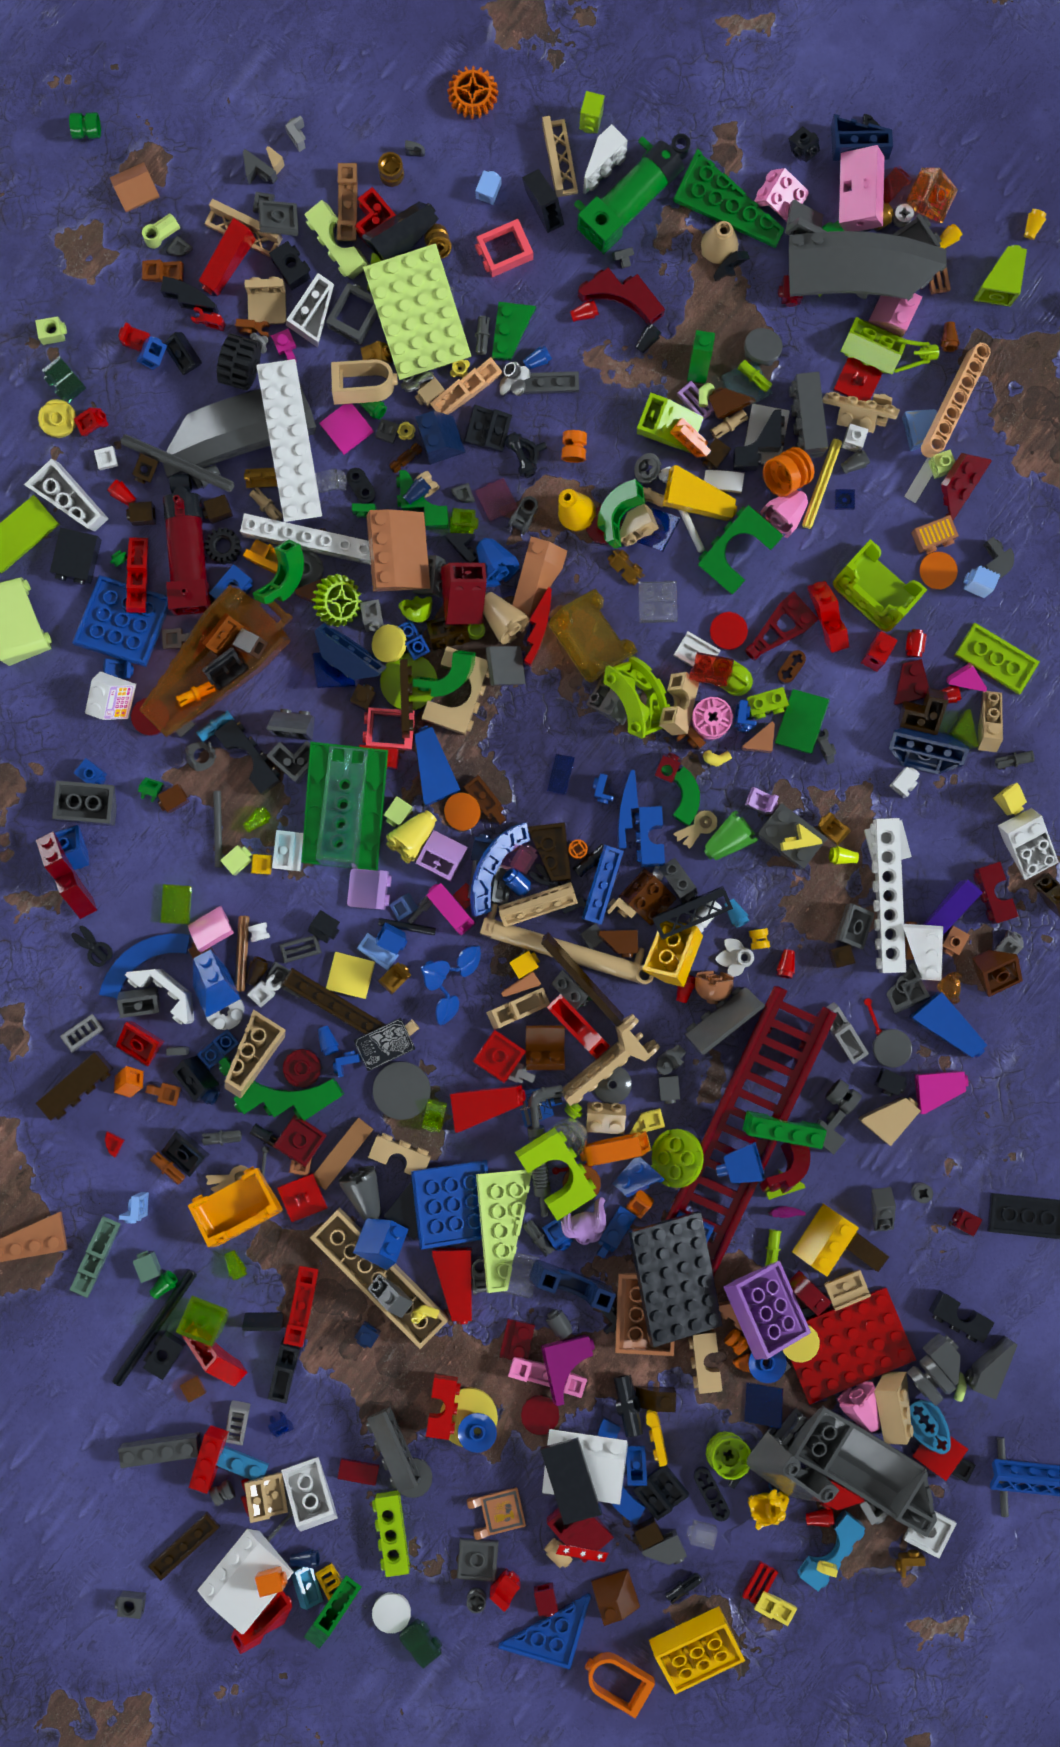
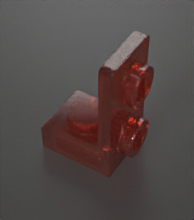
M900 166L895 167L884 180V203H890L904 186H908L913 181V178Z

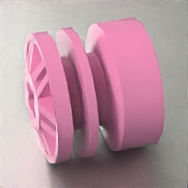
M718 697L705 698L694 708L690 725L703 740L713 741L719 739L729 730L732 724L733 713L731 707L726 701ZM715 714V720L709 721V715Z

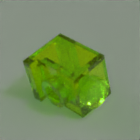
M453 508L450 517V533L473 534L474 529H478L479 519L475 518L476 510Z

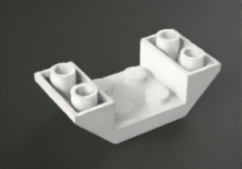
M163 969L133 971L125 974L129 978L127 981L135 988L137 986L148 987L153 981L158 987H164L169 990L167 994L175 1000L179 999V1002L170 1011L174 1015L172 1018L181 1025L182 1023L189 1024L194 1021L192 993Z

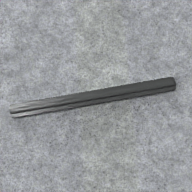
M124 434L121 438L122 445L225 491L231 492L235 486L233 481L132 436Z

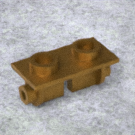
M275 468L245 469L244 480H246V488L278 487Z
M614 550L615 556L611 554L607 559L609 564L617 572L624 568L625 571L621 576L630 585L635 586L639 582L637 578L640 579L645 576L642 573L643 569L638 564H633L629 560V555L624 550Z

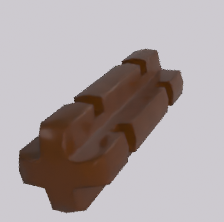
M418 443L413 444L410 450L407 449L397 457L396 461L394 460L389 464L390 469L397 473L401 470V467L406 466L412 461L415 455L418 456L423 451Z

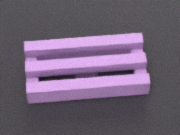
M690 381L677 392V396L689 410L704 417V421L715 411L709 400L708 411L704 407H699V401L688 390L691 388L699 397V389ZM683 393H685V394L691 399V401L699 408V410H700L704 415H702V414L694 407V405L685 397V395H684Z

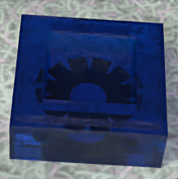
M836 489L835 510H854L855 489Z

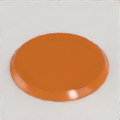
M930 553L920 564L921 579L930 588H947L957 577V564L947 553Z
M456 793L447 800L444 814L450 826L457 830L465 831L473 828L478 823L481 810L479 803L473 796L467 793Z

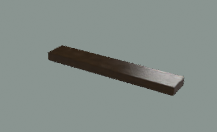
M549 932L546 933L541 942L544 948L615 1026L621 1025L624 1015Z
M291 968L282 983L285 987L365 1035L386 1025L294 968Z

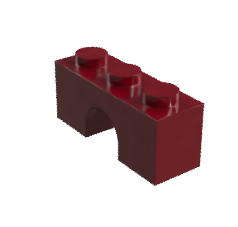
M1001 862L974 869L975 874H973L975 883L979 884L983 892L980 895L981 901L987 907L985 911L987 919L992 924H997L1019 917L1013 898L1000 900L994 892L995 886L999 882L1006 880Z

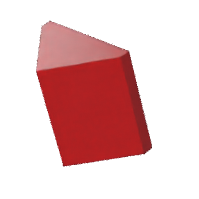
M129 1021L124 1024L116 1047L144 1065L149 1066L164 1041L135 1022Z

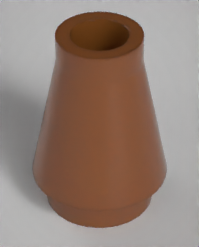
M955 322L944 323L940 346L945 352L956 351L960 342Z

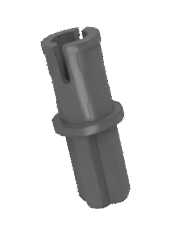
M478 316L477 332L475 333L477 338L476 353L478 355H486L487 343L488 338H490L488 333L490 318L486 316Z
M1032 750L1017 754L1013 752L1011 755L995 758L996 768L1018 767L1020 764L1034 762V753Z
M220 1130L216 1133L202 1134V1137H204L202 1139L203 1146L220 1144L222 1146L224 1143L240 1142L242 1139L241 1131L239 1130L227 1132Z
M532 1220L527 1221L523 1225L525 1231L532 1238V1243L539 1247L545 1257L555 1250L546 1239L545 1233H542Z

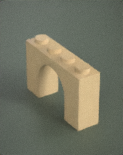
M446 647L440 664L442 668L451 670L453 652L457 651L456 649ZM475 656V665L468 679L471 684V694L463 705L446 707L428 700L422 721L466 735L467 731L471 732L474 721L471 719L473 713L477 714L480 703L477 701L479 696L484 695L486 685H484L485 678H489L488 661Z

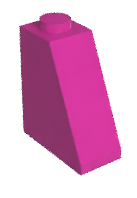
M442 883L439 885L435 884L428 890L429 893L426 896L461 936L476 924Z
M950 1071L914 1074L916 1098L919 1104L917 1108L921 1110L919 1113L926 1114L966 1092L968 1076L965 1075V1072Z

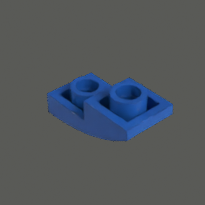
M409 620L398 626L406 635V651L413 661L431 652L412 621Z
M226 1029L200 1051L197 1056L210 1070L239 1045V1042Z

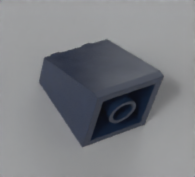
M433 410L415 417L417 429L430 465L466 453L453 416Z

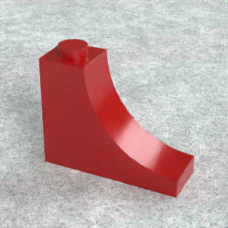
M194 1321L182 1334L185 1342L206 1373L233 1387L248 1373L240 1360L220 1347L207 1334L200 1323Z

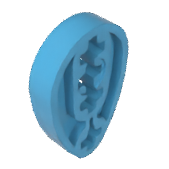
M918 1400L910 1405L911 1425L913 1426V1436L930 1450L939 1454L947 1453L951 1447L950 1432L940 1408L928 1400ZM914 1406H922V1414L929 1416L928 1423L935 1424L933 1433L925 1431L927 1426L924 1422H919L921 1419L919 1414L915 1415L913 1413L915 1411ZM938 1439L947 1442L945 1450L937 1448Z

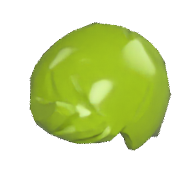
M415 596L413 600H402L398 607L407 619L422 623L430 616L432 598L430 596L425 598Z

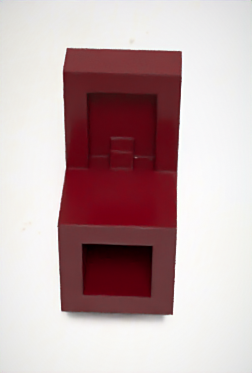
M800 1270L789 1280L793 1292L817 1316L832 1303Z

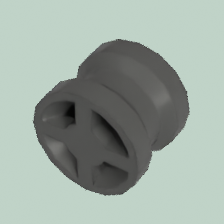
M918 1182L912 1186L911 1195L920 1203H928L933 1197V1191L927 1184Z

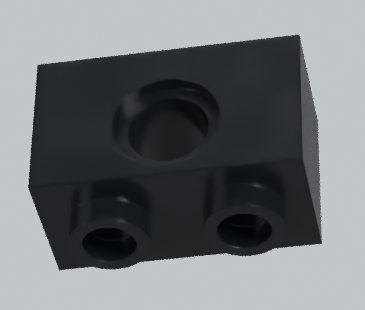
M289 241L269 252L272 262L291 291L311 279L309 275L311 270L305 260L303 262L298 257L300 252L295 245L291 246ZM290 262L296 263L292 268L287 267Z
M168 1331L163 1335L159 1334L154 1342V1345H156L154 1351H149L143 1360L146 1362L143 1369L161 1380L167 1376L186 1345V1342ZM160 1350L166 1351L168 1355L166 1359L159 1356Z

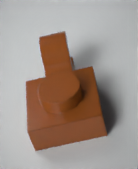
M236 319L235 327L240 334L249 336L251 333L255 332L257 334L258 332L260 336L265 335L269 337L268 332L262 331L264 327H270L269 322Z
M164 1082L161 1088L149 1084L145 1093L157 1095V1102L177 1106L182 1087Z

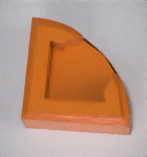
M749 1352L732 1361L736 1368L750 1373L748 1367Z

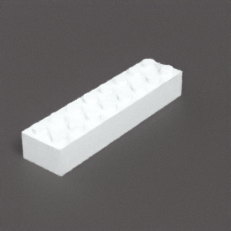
M296 360L258 364L257 371L284 522L321 517L322 511Z

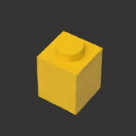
M527 951L509 963L520 979L539 967L537 963L540 961L535 952L531 954L530 951Z

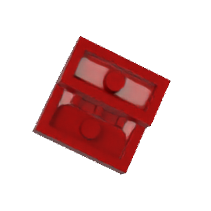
M951 1436V1447L947 1453L939 1454L921 1444L913 1455L916 1460L945 1481L948 1480L969 1450ZM938 1439L937 1448L945 1450L947 1442Z

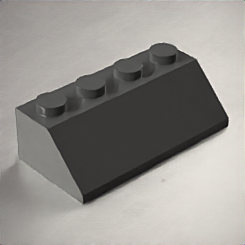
M391 1406L369 1416L366 1425L370 1434L373 1433L375 1436L374 1444L377 1451H381L384 1457L382 1463L385 1470H389L392 1476L390 1477L392 1487L394 1489L397 1488L398 1493L417 1487L422 1478Z

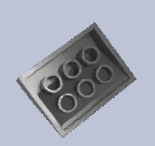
M739 986L731 992L732 997L727 1001L722 1000L716 1004L717 1008L713 1012L709 1010L704 1013L699 1023L695 1024L693 1022L686 1028L687 1032L684 1035L697 1052L704 1055L763 1009L765 1005L746 987L741 989Z

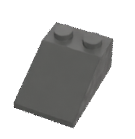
M280 709V712H274L267 725V730L276 737L312 740L315 717L310 715L311 712L299 711V714L291 713L292 710Z
M1003 1336L972 1364L971 1369L969 1368L966 1371V1384L974 1391L996 1400L1018 1344L1009 1337Z

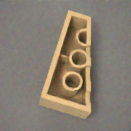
M254 1009L225 1080V1089L240 1099L281 1044L286 1032L284 1028Z

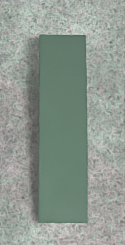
M104 1216L102 1217L70 1287L71 1292L88 1299L121 1225L120 1223Z

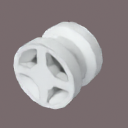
M908 204L899 205L892 217L895 226L903 228L909 224L914 216L913 208Z
M267 923L248 927L249 932L252 934L251 942L270 938V934L266 931Z

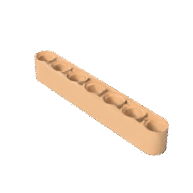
M979 343L966 353L921 445V452L925 457L931 458L946 447L991 352L987 344Z

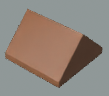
M144 162L110 177L125 212L160 197Z

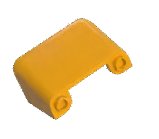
M250 1167L243 1171L244 1175L241 1179L210 1196L203 1197V1195H199L192 1199L193 1203L188 1205L208 1247L220 1246L283 1211L259 1168Z

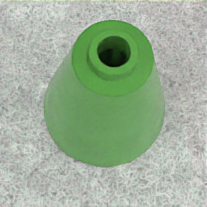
M734 810L704 845L706 848L704 852L710 860L714 858L717 861L759 841L758 837L753 838L755 833L745 819L736 816L738 811Z

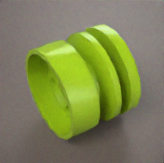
M724 1431L710 1438L705 1454L708 1463L718 1475L725 1479L735 1480L742 1478L750 1469L747 1465V1458L751 1450L739 1436L732 1432ZM728 1450L731 1452L730 1455H723V1453L728 1452Z

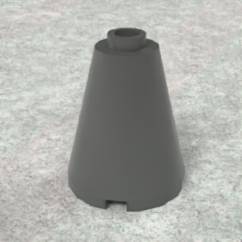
M374 1166L359 1167L358 1172L353 1173L349 1171L339 1178V1185L364 1221L367 1218L379 1219L381 1206Z

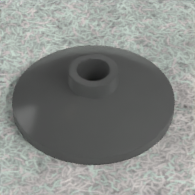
M618 1066L613 1070V1074L609 1078L602 1079L598 1083V1086L594 1089L596 1095L606 1103L613 1104L623 1101L631 1091L632 1082L630 1075L625 1069ZM611 1081L616 1082L615 1088L609 1087Z

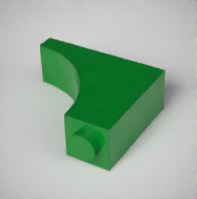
M346 1575L308 1629L304 1638L320 1649L362 1586Z

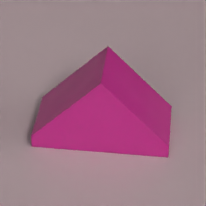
M971 663L946 678L947 683L950 685L983 692L987 691V687Z

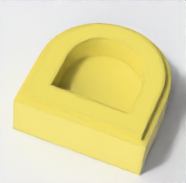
M818 1561L817 1571L835 1578L837 1577L838 1569L836 1564Z

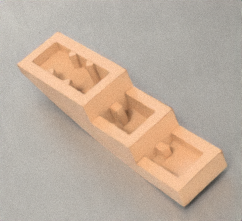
M490 357L477 369L474 368L461 380L458 379L430 404L435 411L449 415L490 385L503 372Z

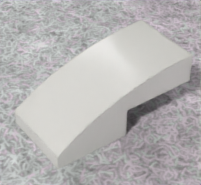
M721 470L705 471L704 481L719 490L734 493L742 492L744 473Z

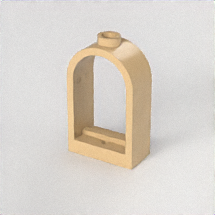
M382 360L331 362L334 405L379 402L387 399L393 393L394 385H398L397 373H393L390 365ZM379 375L387 379L384 383L377 386L343 388V377Z

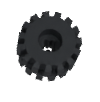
M230 333L221 347L218 358V382L248 391L258 372L257 365L260 363L261 357L260 342Z

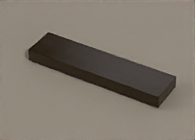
M206 1512L155 1558L148 1567L161 1581L218 1530L220 1525Z

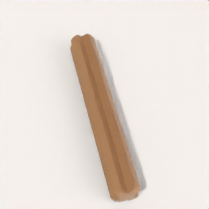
M249 916L238 917L235 986L239 992L245 991Z

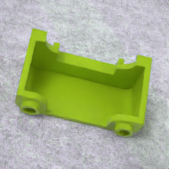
M870 539L834 579L833 586L879 629L889 632L910 611L927 589L915 580L909 581L907 584L903 583L878 560L881 556V550Z

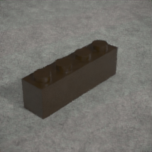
M99 1051L94 1052L37 1101L36 1105L50 1121L60 1120L67 1114L65 1110L70 1106L74 1108L82 1101L80 1097L85 1093L89 1095L97 1088L95 1084L100 1080L101 1082L107 1080L111 1076L109 1072L113 1070V1067Z

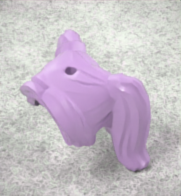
M600 1197L595 1201L593 1213L582 1212L574 1216L569 1213L561 1218L564 1235L567 1238H575L581 1245H588L589 1243L599 1241L606 1227V1215L603 1206L605 1199Z

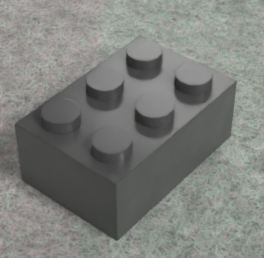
M782 803L777 806L776 810L756 834L757 837L801 870L807 866L827 839V837ZM798 824H801L822 840V844L785 851H781L780 843L785 842L784 838L796 837V840H799Z

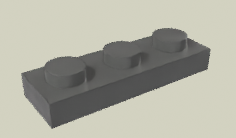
M579 371L531 373V378L525 381L526 387L523 394L579 392Z

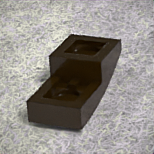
M857 1232L846 1247L847 1250L877 1272L880 1271L889 1258L887 1254Z

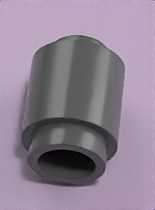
M554 1309L547 1314L546 1322L556 1337L564 1339L573 1332L572 1325L562 1310Z

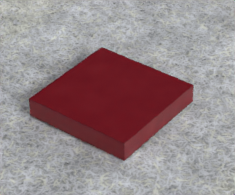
M294 1114L273 1147L305 1168L327 1135L302 1118L299 1119Z

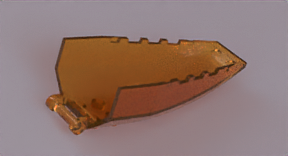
M229 585L202 614L192 629V633L186 642L182 644L180 651L172 659L170 666L164 675L161 676L158 684L153 688L139 710L166 737L170 736L264 670L291 642L283 627L293 617L273 601L267 605L281 618L277 623L261 606V602L254 600L238 586ZM225 613L248 629L247 631L268 642L259 659L234 647V649L242 654L250 669L221 691L215 687V692L201 697V700H195L183 707L179 706L175 696L191 690L193 686L196 688L209 681L202 669L218 658L219 655L204 646L202 642Z

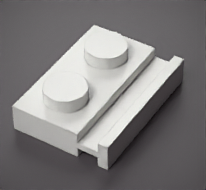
M688 631L673 656L706 675L721 650Z
M276 830L273 869L301 872L303 833Z

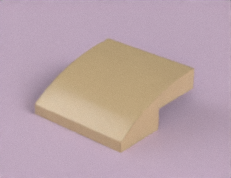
M281 1472L244 1483L250 1523L288 1513Z

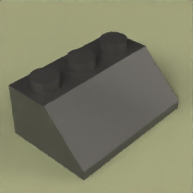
M56 781L52 819L63 822L115 826L117 805L114 785Z

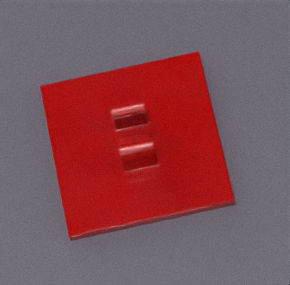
M848 357L833 390L846 396L857 397L858 400H871L882 372L874 366L863 364L856 358Z
M313 1173L277 1187L291 1222L328 1208Z

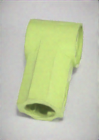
M169 213L155 224L146 225L142 230V235L146 245L149 248L155 249L161 245L162 240L179 230L180 226L174 216ZM152 234L156 235L152 239L148 238Z

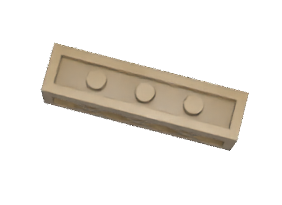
M550 116L542 117L555 194L557 197L578 194L565 119L551 121ZM562 126V133L559 137L553 134L552 127ZM558 143L566 147L562 155L556 151ZM561 161L569 165L566 173L560 170L559 164ZM565 179L570 181L573 189L563 190V181Z
M211 200L209 204L211 211L204 223L205 226L224 235L230 222L235 218L256 234L258 240L254 242L251 247L252 249L270 257L269 252L279 247L283 239L281 234L260 232L259 221L219 201ZM215 214L222 217L224 223L219 225L211 222ZM269 240L274 245L271 251H268L262 247L261 243Z
M570 882L498 907L504 927L577 904L578 902Z

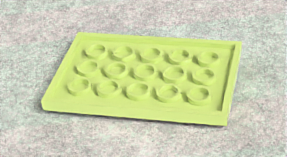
M436 243L363 267L399 380L472 357Z

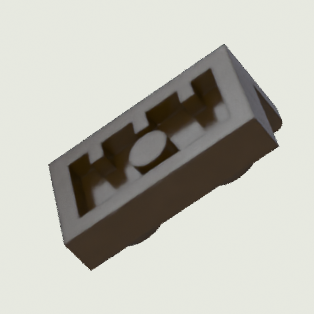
M445 617L426 621L433 650L470 642L466 625H445Z

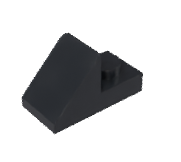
M447 533L445 535L449 544L467 563L477 562L475 551L470 546L466 548L475 539V534Z

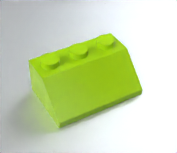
M855 317L840 352L849 358L860 360L867 366H874L882 373L892 375L906 345L897 342V339L905 338Z

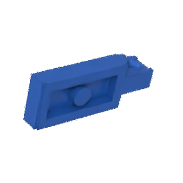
M621 1205L618 1207L600 1237L598 1243L601 1247L597 1252L598 1256L604 1259L609 1250L613 1252L618 1247L637 1217L635 1214Z

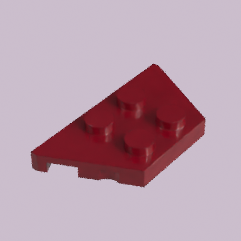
M966 453L960 454L941 483L944 495L943 502L945 506H948L949 512L946 516L951 515L952 520L955 519L992 462L991 459Z

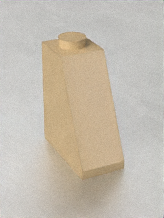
M901 1097L860 1116L858 1120L887 1145L891 1146L921 1110L917 1108L919 1104L912 1098Z

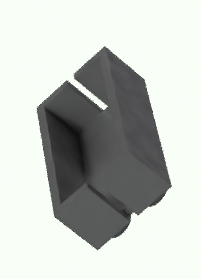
M819 372L796 374L789 387V397L793 398L791 415L795 417L796 423L793 424L794 435H797L798 440L795 443V447L804 450L810 458L823 457L828 448L820 374Z

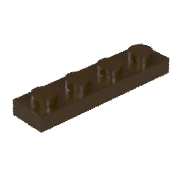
M400 659L402 738H410V731H413V719H409V713H413V701L409 702V695H412V684H408V678L412 677V666H408V659Z

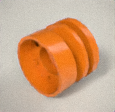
M799 447L787 449L780 453V455L769 459L763 466V478L766 486L772 493L780 497L788 496L797 489L809 484L815 473L810 456Z

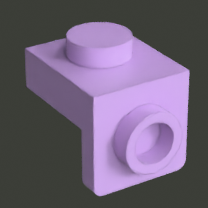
M753 787L750 790L745 806L762 814H771L778 806L777 800L779 796L775 794L769 795Z

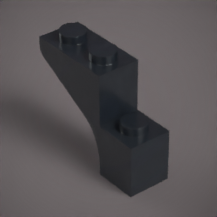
M781 409L773 411L754 443L748 446L735 447L733 451V470L756 471L758 465H761L762 459L761 453L758 452H779L781 446H784L785 436L781 435V427H784L785 416H781Z

